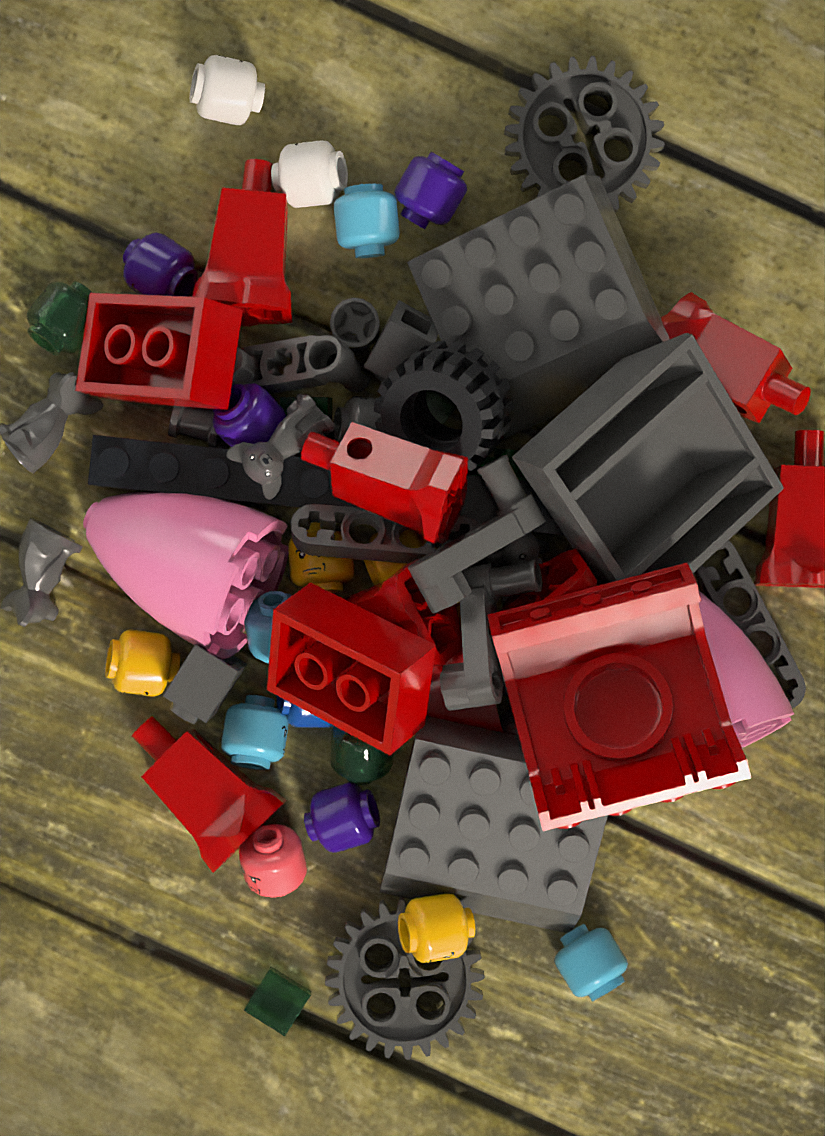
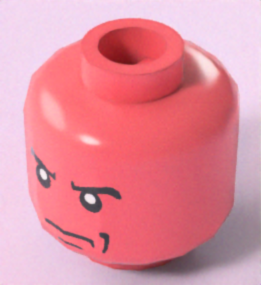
M279 824L262 825L239 847V860L245 882L251 891L256 894L271 898L282 897L293 892L303 883L307 873L306 859L301 839L293 829Z

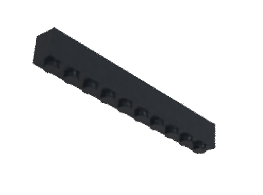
M93 435L88 485L145 492L184 493L222 500L301 508L309 504L358 507L332 495L331 471L303 461L301 457L291 456L284 460L281 487L276 496L268 500L263 495L261 484L253 481L245 473L243 464L227 458L226 454L229 449ZM467 475V496L460 516L473 518L482 524L497 516L495 512L499 508L482 476ZM519 480L526 495L532 494L546 520L530 532L564 536L529 482Z

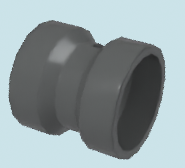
M350 298L343 300L335 307L331 314L330 327L334 338L345 344L353 352L367 350L375 344L380 332V320L376 309L371 303L360 298Z

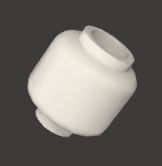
M211 55L204 65L197 63L195 67L189 100L191 103H196L198 114L203 118L233 125H242L248 119L251 111L260 112L264 99L265 84L257 82L256 68L252 63L220 55Z
M324 140L286 145L280 153L279 162L273 163L271 169L272 183L277 193H285L287 195V202L295 208L332 204L338 198L340 191L347 187L348 173L344 155L341 151H335L334 147Z

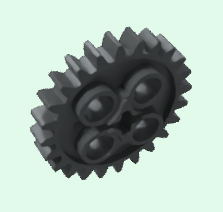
M595 56L590 57L586 69H580L575 57H570L567 72L564 73L555 62L550 63V79L548 81L538 73L533 74L531 81L536 91L532 92L521 87L518 97L525 107L510 106L508 115L518 121L519 124L507 125L504 130V135L517 139V142L506 146L504 151L506 156L519 157V160L511 166V175L522 173L527 175L520 190L525 192L536 187L539 190L538 198L568 183V181L561 177L558 170L559 164L567 160H574L580 163L585 175L596 176L586 145L583 142L575 144L573 141L578 128L571 113L563 103L568 98L573 102L582 132L585 135L591 133L594 135L590 150L597 164L604 172V177L601 178V181L615 213L619 210L618 196L633 203L637 196L632 184L646 189L651 181L642 170L656 171L660 165V162L650 156L649 153L662 151L665 142L652 138V134L661 131L664 127V121L649 119V116L658 108V102L643 104L641 100L648 86L644 84L632 89L629 86L633 76V71L631 70L626 72L620 79L615 77V61L612 60L604 72L598 71ZM593 95L602 97L608 103L609 112L599 117L589 114L584 108V99ZM544 116H556L564 124L565 131L559 136H547L539 129L538 121ZM611 140L621 141L628 148L629 158L621 162L612 161L604 152V144Z
M400 897L397 910L390 911L384 900H380L379 915L375 917L366 908L361 909L363 922L361 927L349 920L346 922L345 929L351 938L350 940L341 937L335 938L333 945L343 954L328 956L327 965L338 970L339 973L326 976L325 985L339 988V991L329 996L328 1004L329 1006H344L337 1015L336 1021L338 1024L353 1021L354 1024L349 1035L350 1039L353 1040L365 1033L368 1035L367 1051H371L378 1042L385 1043V1057L390 1058L395 1046H402L405 1059L410 1060L413 1046L419 1045L423 1053L428 1057L431 1054L430 1041L436 1039L440 1045L447 1048L449 1047L447 1035L449 1029L459 1035L465 1033L464 1026L459 1018L463 1016L475 1019L476 1010L468 1003V1000L476 1001L483 999L482 990L471 985V983L485 979L484 970L470 967V965L482 959L480 950H467L458 958L431 963L419 962L412 953H405L398 933V917L400 913H405L407 903L404 897ZM473 937L468 939L467 946L473 941ZM373 944H385L392 950L393 957L386 964L377 965L370 962L366 957L365 952ZM401 968H409L410 975L414 977L411 979L409 987H401L400 980L396 978L399 976ZM439 972H446L449 975L446 980L423 978V976H431ZM364 975L387 978L373 981L372 983H363L361 981ZM426 991H436L444 998V1003L435 1011H425L417 1004L418 997ZM376 993H386L393 998L395 1005L389 1012L376 1013L368 1005L369 998Z

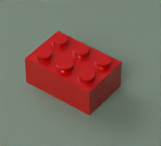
M90 293L75 391L120 402L228 410L243 310L205 297Z
M310 582L273 609L267 690L382 752L392 755L425 726L436 645Z

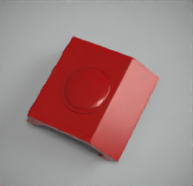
M688 562L487 615L543 831L554 828H572L582 821L605 815H623L636 807L656 802H674L687 794L710 788L724 789L732 786L737 781L751 778L748 761L733 728L707 641L699 607L701 598L698 584Z

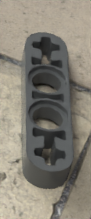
M309 504L299 508L291 519L292 541L302 553L312 556L409 564L436 550V543L433 544L428 541L419 548L406 547L399 538L404 531L410 528L363 508ZM459 516L447 542L442 544V546L481 525V523L473 518ZM312 522L320 523L321 530H318L317 537L307 536L306 530L310 528ZM335 523H341L342 541L335 540ZM367 524L374 527L378 535L372 542L360 544L351 539L350 531L355 526ZM481 560L472 564L471 566L477 565Z
M728 540L718 549H723L726 553V556L720 560V563L726 574H731L736 570L739 578L725 581L714 590L711 581L721 578L713 566L704 567L701 565L695 571V574L707 597L747 637L758 630L765 631L771 637L772 649L763 658L768 665H771L780 656L782 657L784 664L774 667L782 679H792L794 685L788 689L790 696L788 701L793 709L801 703L805 696L806 685L804 678L736 548ZM734 587L744 589L750 599L747 610L737 616L728 613L723 605L725 593Z

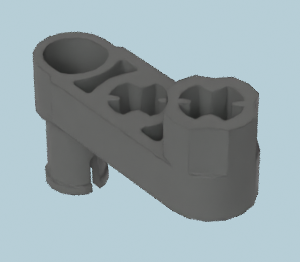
M310 335L247 347H240L238 345L232 385L255 383L264 388L269 394L322 386L328 382H339L345 389L358 393L369 385L371 377L365 374L371 373V371L364 368L365 363L357 360L352 350L338 339L328 335ZM287 357L292 359V365L285 366L284 374L278 372L279 367L286 365Z
M507 455L498 457L477 469L499 508L495 512L497 516L408 566L432 613L448 608L472 593L462 573L463 569L522 537L546 521L532 494L526 495L508 461Z
M536 559L530 560V562L495 567L493 563L469 566L462 570L472 593L460 601L463 662L443 665L442 672L440 673L441 693L448 710L501 703L503 696L502 671L487 615L497 612V603L500 597L542 591V573Z

